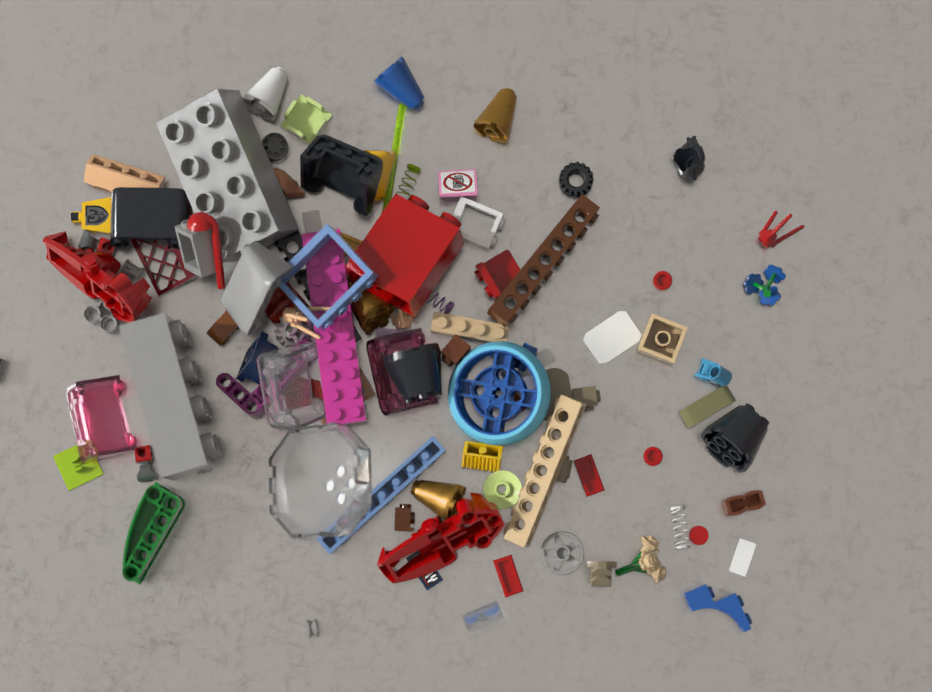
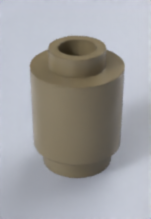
M566 455L556 480L558 482L567 483V478H570L573 460H569L570 456Z

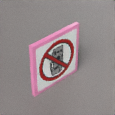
M476 169L438 171L440 198L478 195Z

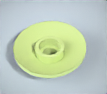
M499 470L487 477L484 482L483 493L488 502L495 503L499 509H506L518 502V494L522 487L515 474L506 470ZM501 485L506 487V491L503 493L498 490Z

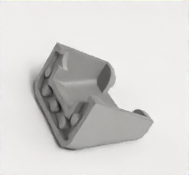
M256 240L249 245L245 244L240 251L242 255L227 287L220 294L222 305L239 329L247 336L266 323L268 317L266 316L265 309L275 289L282 283L281 276L284 274L288 275L293 267Z

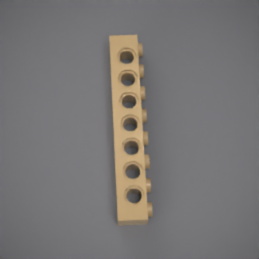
M561 395L556 399L554 403L555 411L547 421V431L540 438L539 443L541 446L539 451H536L533 456V466L526 473L525 479L527 481L525 486L519 491V501L511 511V521L504 528V539L524 548L530 547L587 405L586 403L567 395ZM564 411H566L569 415V418L566 422H564L561 418V415ZM557 429L561 431V438L559 440L554 436ZM550 447L554 449V455L551 458L547 455V450ZM542 465L547 468V473L544 476L540 473ZM535 483H537L540 486V490L537 494L533 491V485ZM528 501H530L533 505L531 511H528L526 509V503ZM520 519L525 521L524 529L519 527Z

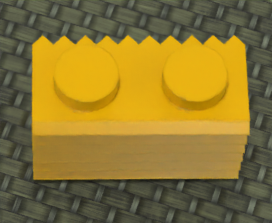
M465 441L462 467L467 469L473 468L474 470L481 469L482 471L489 470L490 472L499 471L503 446Z

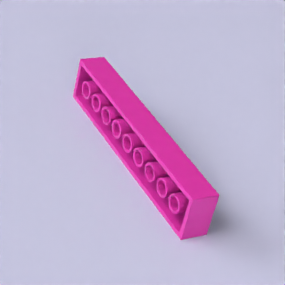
M335 229L342 237L341 230ZM318 232L302 234L303 247ZM333 238L306 263L311 307H332L349 290L344 250ZM350 304L348 310L343 315L338 316L334 320V324L327 329L321 330L314 325L315 333L321 337L320 339L316 338V346L328 427L367 422L352 307ZM326 311L312 312L319 319Z

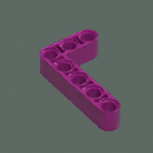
M300 341L252 393L248 392L228 373L218 375L216 385L250 417L259 418L316 357V349L310 342ZM310 348L308 354L302 355L303 349ZM297 362L294 369H289L290 363ZM277 377H284L281 383H276ZM230 379V384L227 387H223L224 381ZM266 390H270V395L263 398V393ZM239 392H244L241 399H236ZM253 404H257V409L254 412H250V407Z

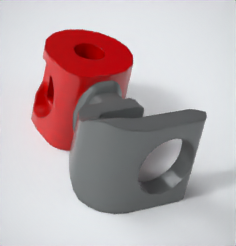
M83 231L78 248L91 247L99 253L110 254L112 257L116 248L111 246L109 239L101 237V239L97 240L91 237L87 231Z
M151 445L135 447V460L137 464H140V470L137 474L138 482L157 480V476L151 471L150 463L153 461Z

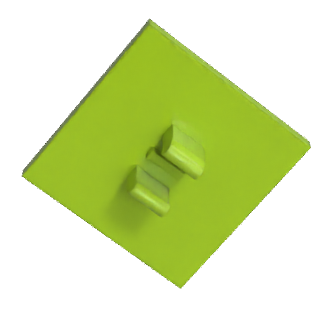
M88 440L53 456L68 491L104 474Z

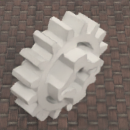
M279 317L281 322L275 324L278 329L274 333L277 335L275 338L284 348L287 346L291 350L300 341H311L309 334L290 326V323L283 321V317ZM309 318L307 322L301 321V323H298L314 332L312 330L314 329V324Z

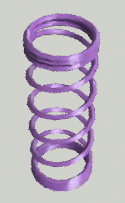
M439 292L431 300L428 301L427 299V303L435 298L433 307H436L442 301L439 310L443 311L445 309L444 314H448L454 306V303L450 301L441 310L445 297L434 306Z

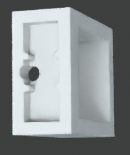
M461 196L453 214L459 221L466 206L496 217L487 242L462 233L463 241L489 251L490 247L494 248L498 237L495 236L497 230H501L504 225L503 213Z

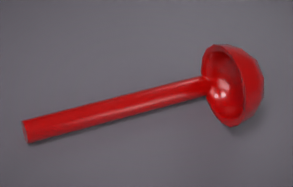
M202 211L194 213L188 219L187 229L195 232L211 229L218 289H225L219 225L209 213Z

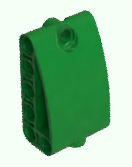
M157 482L149 486L141 498L128 530L124 548L123 577L127 581H134L139 585L148 577L187 508V502L183 497ZM176 500L177 506L173 508V502ZM166 517V518H167V523H166V525L164 526L163 520H164V518ZM155 534L157 535L156 542L153 540ZM145 551L147 552V558H146V559L144 558V553H145Z

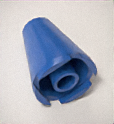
M401 56L397 59L398 61L384 70L374 82L409 109L414 107L416 110L424 103L422 100L424 95L405 59Z

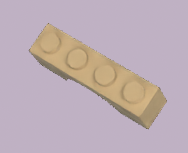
M434 312L430 331L431 333L445 336L457 334L459 337L475 339L485 343L494 341L507 342L510 326L504 327L498 323Z

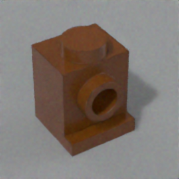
M400 504V508L395 507L394 531L414 532L411 524H414L415 512H411V504Z

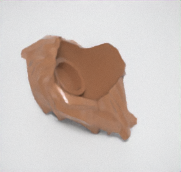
M273 168L286 198L304 197L305 191L299 187L297 181L292 179L284 170Z

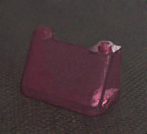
M421 328L379 336L368 340L366 343L381 412L384 415L438 403V397L431 398L430 396L427 401L418 403L416 399V402L405 405L402 396L384 366L385 356L400 350L424 345L425 335Z
M120 375L78 381L67 388V402L82 463L136 450V438L131 433H127L119 396L124 391V382L120 379Z

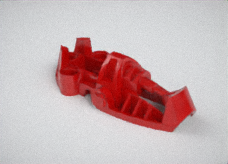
M66 231L45 236L42 240L47 249L46 259L88 297L92 299L100 298L104 301L105 306L110 309L112 315L117 320L128 323L137 321L143 311L148 308V303L152 299V297L146 294L150 288L148 282L143 277L135 284H132L131 280L124 273L116 276L121 264L110 254L94 252V249L91 248L83 250L70 246Z
M470 493L473 501L462 499L456 504L458 514L444 521L439 515L429 518L422 523L421 529L411 534V538L395 547L392 551H386L383 547L377 567L394 584L430 574L452 564L458 557L456 550L466 545L469 548L476 546L480 549L490 546L492 540L505 525L497 505L493 502H488L480 493ZM419 550V555L406 563L398 571L396 570L395 566L401 558Z

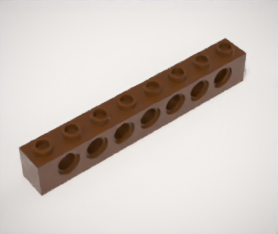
M581 194L491 305L487 314L504 327L508 323L512 325L518 318L516 313L520 308L524 310L530 303L528 298L532 294L535 296L542 288L540 286L543 280L547 281L554 273L551 271L555 265L559 267L564 261L565 257L563 255L565 252L568 251L570 253L576 246L574 241L578 237L582 238L588 231L586 226L589 223L593 224L599 217L597 213L600 207ZM575 216H582L584 222L577 221ZM564 230H570L573 236L565 235ZM559 244L561 246V250L557 251L553 249L552 245ZM547 258L550 264H542L541 259ZM529 273H536L538 279L530 278ZM524 287L527 293L521 294L517 288ZM505 302H513L515 308H508Z

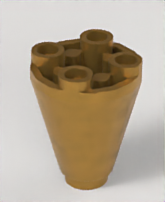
M351 282L348 284L349 289L354 285ZM366 290L362 292V296L356 302L351 303L352 310L360 327L367 335L378 327H385L389 323L388 318L395 310L391 304Z
M416 480L411 488V494L444 520L457 514L456 504L463 499L466 492V487L459 484Z

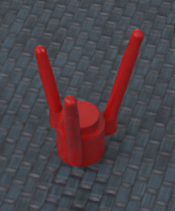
M774 211L764 228L759 232L758 240L766 248L770 246L774 248L778 243L803 229L804 225L776 239L778 237L776 233L788 222L792 214H789L773 230H768L778 214V211Z

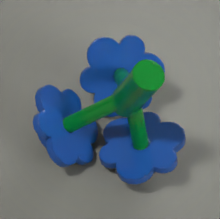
M768 265L767 269L764 270V273L767 275L766 279L769 281L767 285H764L760 274L755 275L753 273L748 276V280L744 285L748 294L759 292L760 301L763 305L770 304L773 306L776 301L781 299V294L776 286L771 287L773 281L780 283L781 280L786 278V275L782 272V268Z

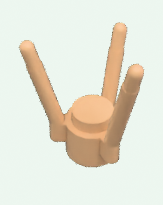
M297 305L294 308H285L283 312L284 322L290 323V326L296 327L317 339L321 338L318 334L298 324L301 321L307 322L308 318L303 317V313ZM331 307L308 308L311 311H328Z
M398 309L399 313L396 314V318L394 313L390 315L392 325H395L396 329L411 327L410 322H413L411 315L408 314L407 316V313Z

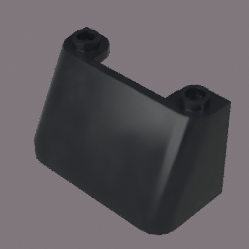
M317 136L300 155L301 188L310 192H317L324 185L355 198L353 207L357 213L364 216L370 213L383 171V161L377 156L331 136Z
M114 188L111 196V246L124 248L129 245L130 239L167 240V243L174 249H180L175 226L180 225L184 220H188L192 215V206L185 190L180 188Z

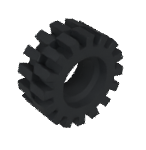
M571 162L569 165L564 166L559 176L561 190L572 198H579L581 194L586 195L591 190L594 181L593 172L590 171V167L579 162ZM571 174H581L584 179L583 184L579 187L572 186L569 183Z

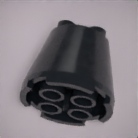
M438 343L419 345L418 347L400 350L384 357V366L402 396L405 405L416 402V399L420 403L429 400L428 397L430 396L434 398L442 395L441 350Z
M746 403L744 406L740 405L707 426L701 434V439L706 441L708 445L706 447L707 451L725 467L730 465L737 468L738 472H746L752 465L768 431L769 421L755 412L752 405Z

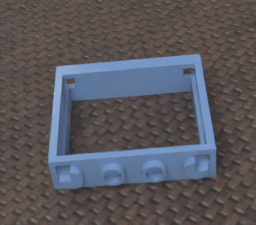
M326 224L288 262L293 267L288 275L284 274L281 276L282 283L279 287L318 329L324 330L332 326L334 320L338 316L343 315L348 310V306L362 296V292L366 288H370L373 285L372 283L378 275L332 226ZM333 238L365 274L318 319L286 283Z

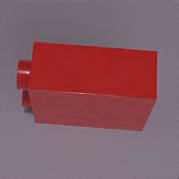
M395 193L356 252L378 275L372 283L373 285L365 290L415 318L464 246L460 230L462 224L456 217L447 212H442L440 217L429 212V205L418 196L410 195L407 200ZM350 258L345 265V269L350 282L355 284L365 272Z

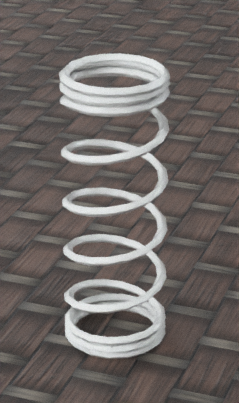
M685 505L670 507V510H676L671 512L672 515L683 516L672 520V522L685 523L673 528L676 531H686L675 535L674 538L687 539L676 543L675 549L690 548V544L677 545L688 541L689 538L676 537L687 533L688 530L675 529L688 524L687 522L675 521L686 517L685 514H674V512L685 510Z

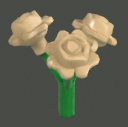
M651 535L647 537L641 536L643 541V547L640 549L641 552L631 564L616 569V575L619 577L632 571L647 573L658 584L659 581H663L666 577V567L661 566V561L658 560L657 554L652 553L653 551L659 552L657 548L659 542Z

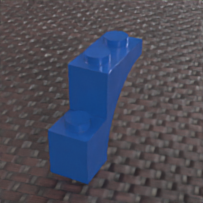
M706 584L683 593L692 612L706 608L717 609L732 617L742 632L751 629L750 624H752L749 614H745L742 609L744 602L740 595L737 596L736 593H731L713 601L715 594L711 586L707 587Z

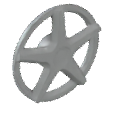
M565 531L555 532L543 542L541 559L545 567L552 573L567 575L576 571L582 564L584 548L581 541L572 533ZM560 535L570 536L575 541L565 546ZM554 537L556 549L544 550L547 542ZM578 545L581 551L579 562L570 554ZM544 556L556 558L554 569L547 564ZM564 561L575 566L569 571H560Z

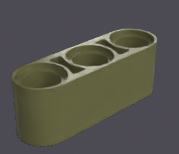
M727 385L722 386L679 411V414L687 427L690 428L735 402L736 399Z

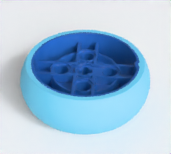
M505 341L485 343L470 350L455 366L448 385L450 410L460 428L473 439L496 446L513 444L531 435L543 422L551 399L550 381L539 359L528 349ZM494 356L492 366L482 370L474 380L467 379L472 369L480 361ZM516 359L520 360L529 369L534 379L535 390L527 389L524 378L514 369ZM502 369L506 371L504 379L499 378V371ZM482 385L484 386V393L479 396L477 388ZM496 391H503V395L499 396L498 399ZM517 391H520L522 394V398L520 401L516 402L514 399V394ZM464 397H470L476 411L484 417L483 428L477 425L468 414ZM524 406L532 407L530 414L524 422L504 432L505 421L516 417ZM498 407L500 414L495 418L492 411Z

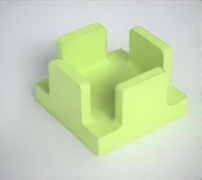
M300 94L298 99H294L285 112V119L280 127L310 145L317 136L321 135L333 115L326 111L318 102Z

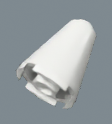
M280 67L271 68L243 96L247 110L256 117L260 114L264 116L262 120L273 121L275 119L288 79L284 69Z

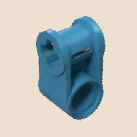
M704 358L701 359L702 364L699 371L694 375L696 378L721 386H726L730 383L732 379L731 371L717 363Z

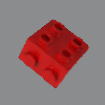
M505 250L490 260L475 265L476 271L474 273L479 281L483 280L486 285L484 290L488 297H493L496 301L521 269L510 251Z

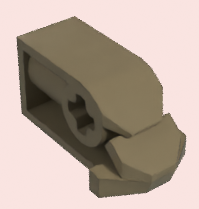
M587 561V568H590V587H611L612 568H617V562Z

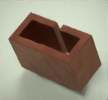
M455 334L441 351L442 360L450 367L452 365L456 366L461 358L471 350V346Z

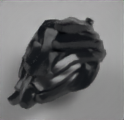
M696 136L687 137L686 143L681 148L676 149L672 160L675 162L678 172L683 178L695 181L704 171L705 154Z

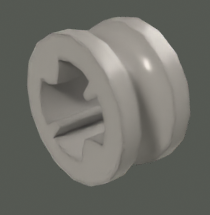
M313 619L312 622L306 620L308 637L311 638L312 635L319 636L316 619Z

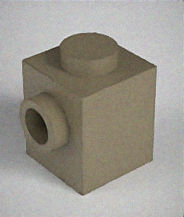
M596 386L572 389V397L587 404L584 411L594 410V407L601 401L600 391L596 390Z

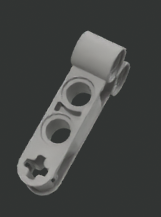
M127 259L116 276L124 273L131 280L132 284H135L140 280L145 269L137 267ZM100 300L97 306L90 305L84 310V318L93 325L100 323L101 329L108 334L118 332L120 323L112 315L110 309L105 306L104 301ZM96 310L98 316L96 319L91 320L89 314L91 311ZM109 320L114 321L112 329H106L105 327L106 322Z

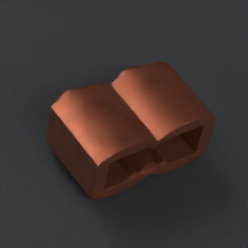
M761 490L749 491L742 496H732L722 502L725 513L728 516L739 515L746 510H757L766 505Z

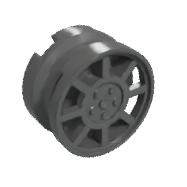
M269 133L262 140L263 147L270 161H281L287 156L289 146L283 135Z

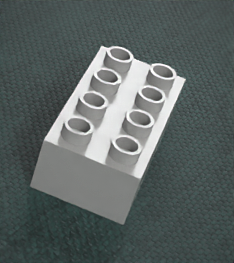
M216 89L156 123L194 213L201 211L209 213L219 225L223 263L239 261L242 255L240 251L245 244L249 245L256 240L266 247L299 230L239 90Z
M161 313L120 325L119 328L161 478L175 480L200 471L216 468L214 459L223 456L217 435H213L212 432L207 433L204 421L211 420L212 415L206 397L203 398L201 394L196 395L193 385L201 383L202 380L196 361H192L191 357L185 358L183 348L191 346L190 336L185 323L182 324L180 319L174 321L166 313Z

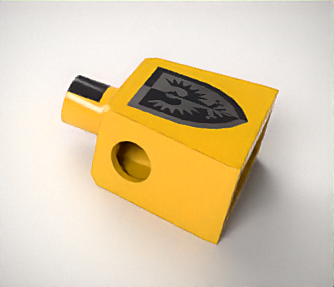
M111 197L82 202V211L71 212V222L82 223L83 231L110 235Z

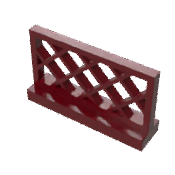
M130 239L158 296H162L180 285L199 277L185 269L180 249L172 248L173 250H171L168 243L166 248L157 245L158 239H155L154 243L147 242L145 239ZM144 243L152 245L150 256L143 255L141 251ZM156 247L165 250L162 260L153 258ZM168 251L176 255L174 264L165 262ZM152 260L161 263L158 273L152 272L150 269ZM164 264L173 266L170 277L161 275ZM177 268L184 271L185 278L181 280L173 279ZM160 277L169 279L167 288L163 290L158 285Z

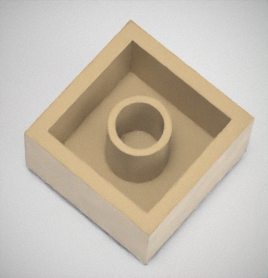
M652 313L637 352L673 365L688 327Z

